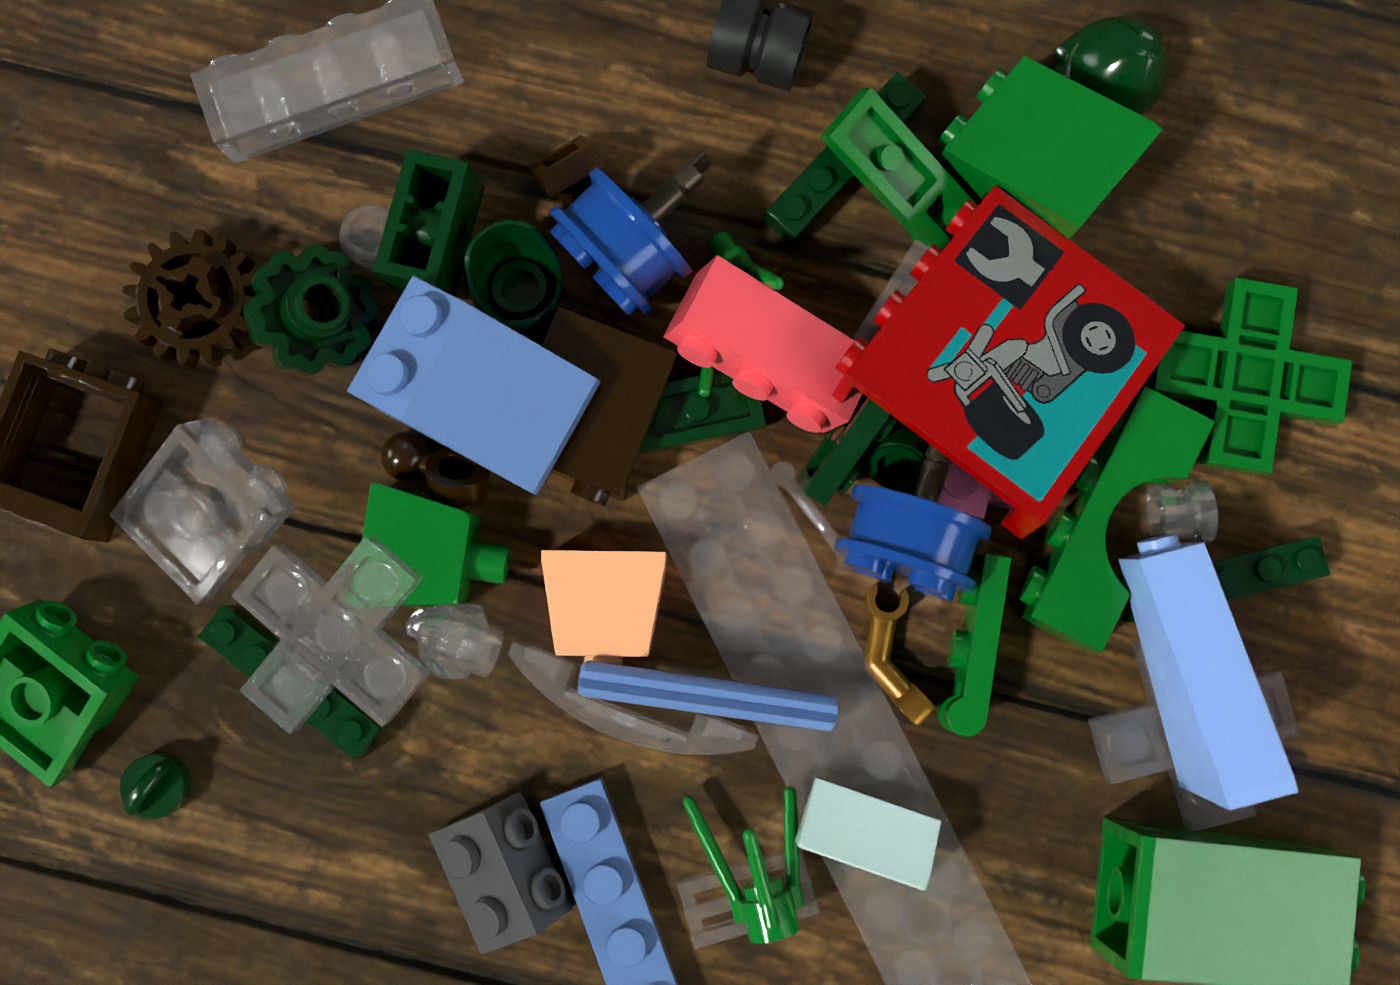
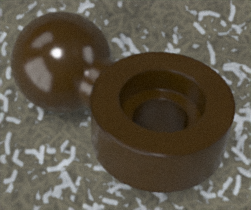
M409 431L396 433L388 438L382 447L381 462L385 471L394 479L406 482L414 481L422 476L426 477L427 492L438 503L457 508L466 507L482 500L490 490V470L448 447L432 453L428 442L417 433Z

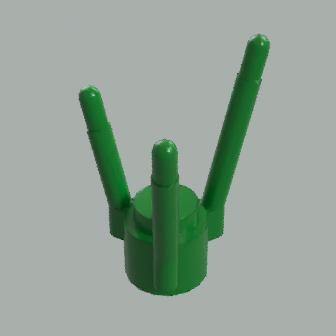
M789 786L784 790L785 885L783 886L781 876L767 875L756 832L751 828H747L743 832V840L753 880L743 885L745 896H743L695 799L692 796H685L682 801L683 806L730 901L734 921L736 924H746L750 942L755 944L775 942L799 932L801 927L796 910L804 907L805 901L800 885L799 847L795 842L798 831L797 793L795 788Z

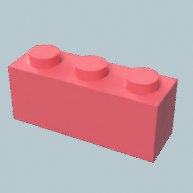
M718 255L696 273L663 336L678 346V353L689 362L700 367H714L732 378V384L739 392L756 400L772 402L787 411L786 417L791 423L809 432L825 433L848 423L862 395L861 391L854 388L843 403L832 396L844 376L835 367L855 340Z

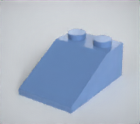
M412 276L347 392L537 496L597 390L600 381L473 306Z

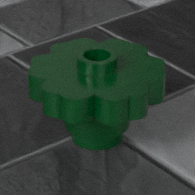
M314 244L306 247L299 254L298 258L287 251H279L251 277V285L257 296L249 300L243 308L244 319L249 325V337L257 346H273V361L280 369L295 370L302 375L311 376L321 371L325 364L334 368H343L350 365L357 357V354L363 352L370 345V334L364 324L372 321L378 314V305L373 297L372 283L365 276L350 275L349 259L342 252L328 251L326 248ZM303 301H310L318 307L320 312L318 321H314L306 314L303 308Z

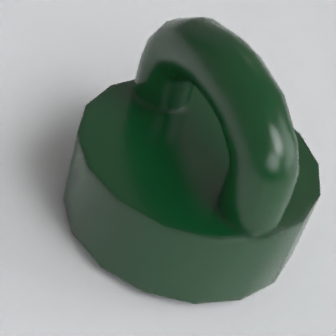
M894 425L890 433L881 442L877 443L872 440L865 460L866 471L875 482L883 487L892 490L915 488L923 461L927 459L928 443L915 432Z
M152 753L135 759L126 767L120 779V795L124 804V812L131 816L136 815L142 819H158L176 812L186 803L191 792L192 779L188 767L180 758L169 753Z

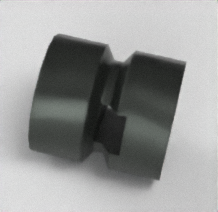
M722 0L711 36L707 67L741 77L749 69L754 70L758 83L791 92L802 60L814 12L780 3L773 11L766 9L764 0Z

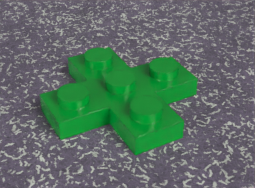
M1234 278L1226 284L1219 337L1181 331L1149 376L1148 388L1166 397L1209 404L1207 417L1214 420L1215 423L1202 448L1201 466L1257 476L1272 474L1280 417L1330 426L1344 423L1352 360L1290 350L1298 288Z

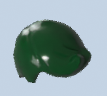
M1117 16L1096 20L1082 27L1053 50L1054 59L1058 61L1055 68L1056 72L1140 115L1151 110L1152 105L1158 102L1159 94L1163 92L1168 76L1169 59L1162 35L1151 24L1137 18Z
M507 219L485 227L470 241L464 259L465 282L473 304L481 312L524 337L530 334L532 337H543L550 327L557 307L560 305L563 268L558 255L544 236L533 225L525 221Z

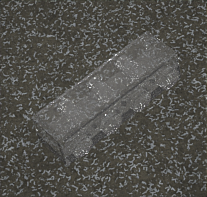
M388 0L384 6L359 15L355 13L341 14L329 20L325 27L302 35L285 34L272 39L265 48L242 56L235 54L224 55L211 61L207 68L190 73L213 143L234 164L464 83L434 0Z

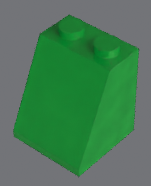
M1023 56L1009 74L1000 67L989 78L976 96V99L982 103L979 109L969 120L960 113L943 132L936 144L943 149L938 162L976 204L979 205L994 185H996L1066 238L1070 239L1163 129L1152 120Z

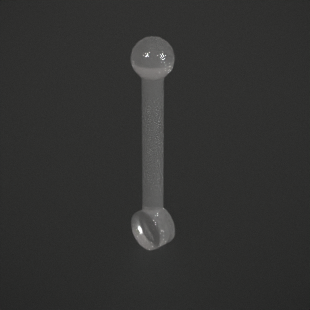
M785 461L776 463L770 472L772 482L778 487H785L836 553L838 567L844 571H853L854 567L844 564L846 555L834 549L836 539L839 536L795 481L794 467Z

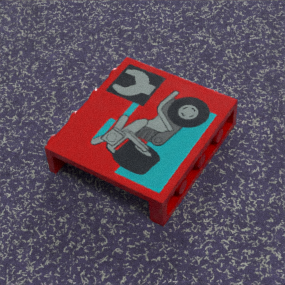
M994 185L979 205L969 198L946 228V231L954 237L944 250L933 243L910 273V276L918 282L909 294L905 296L896 289L873 319V322L880 326L881 329L868 344L858 337L845 352L835 367L844 376L832 396L843 403L854 388L861 391L1010 504L1012 508L1000 524L1022 540L1046 522L1186 325Z

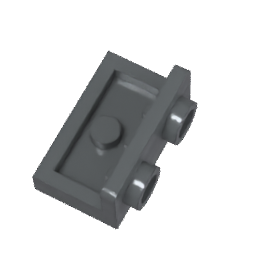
M521 792L512 794L490 807L428 834L481 955L538 935L571 911L572 904L565 890L564 882L555 868L539 832L537 821Z

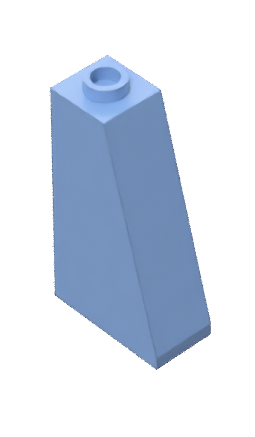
M1177 533L1161 535L1137 542L1139 554L1118 560L1126 590L1131 594L1129 601L1179 786L1228 810L1297 793L1298 788L1205 543H1180Z

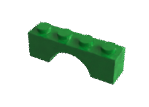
M1146 386L1142 387L1106 436L1098 454H1094L1074 481L1073 486L1080 490L1070 510L1061 509L1047 532L1045 542L1052 545L1042 567L1034 565L1025 576L1019 588L1017 599L1024 603L1017 617L1084 652L1102 653L1131 595L1114 574L1108 560L1106 530L1110 516L1121 498L1139 484L1168 485L1187 479L1215 421Z

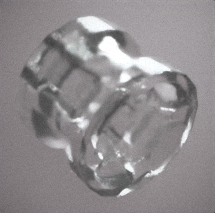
M1206 480L1187 482L1184 488L1173 489L1168 484L1150 485L1146 493L1145 515L1151 538L1177 533L1178 539L1189 538L1194 543L1213 542L1218 530V509L1214 492Z

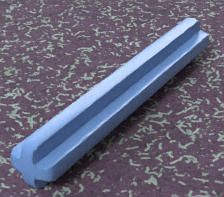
M589 660L581 665L578 680V694L589 698L823 731L834 730L838 718V699L827 694Z

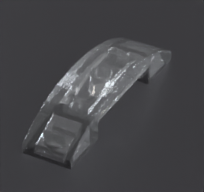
M523 641L512 642L508 655L525 677L542 694L574 718L609 736L640 747L686 755L729 754L755 748L759 737L756 731L715 715L695 713L689 732H686L603 699L583 697L578 694L577 689L571 687L580 663L557 656L554 653Z

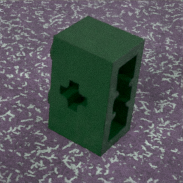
M406 149L373 267V272L394 292L403 293L412 276H415L455 297L464 266L466 249L472 237L485 189L469 162Z

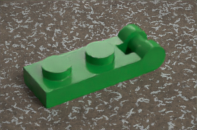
M871 87L860 89L821 134L820 139L910 234L912 242L921 252L925 253L933 243L944 250L950 242L949 237L951 236L946 231V228L960 208L970 198L969 195ZM936 200L939 212L932 219L926 211Z
M987 553L974 556L968 573V577L976 582L973 593L957 591L958 603L966 605L962 630H953L948 647V667L956 668L951 695L944 697L939 702L937 719L946 730L963 737H972L979 734L987 721L1011 564L1010 557Z

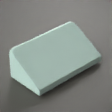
M815 777L795 842L802 849L926 891L931 875L941 820Z

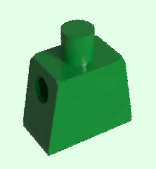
M371 483L351 605L375 608L467 605L471 580L498 584L506 583L511 561V547L478 542L480 517L382 484Z

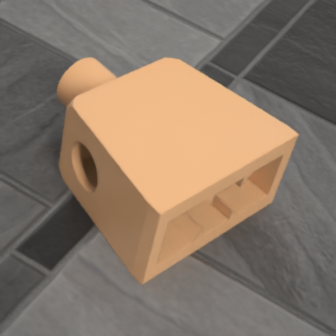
M541 550V562L552 637L557 656H584V662L589 660L623 665V657L650 656L667 567L666 552Z

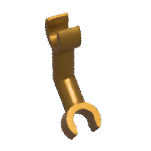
M875 583L866 595V607L871 615L863 660L864 668L892 699L900 711L914 725L919 726L937 708L890 660L896 621L906 612L909 605V595L907 590L903 589L900 592L897 609L890 613L883 612L876 605L875 598L878 584Z

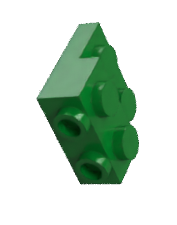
M40 598L6 612L0 621V748L49 788H52L68 778L94 733L112 722L139 676L125 666L127 656L119 646L104 640L94 641L75 626L77 616L71 608L60 602L43 601Z

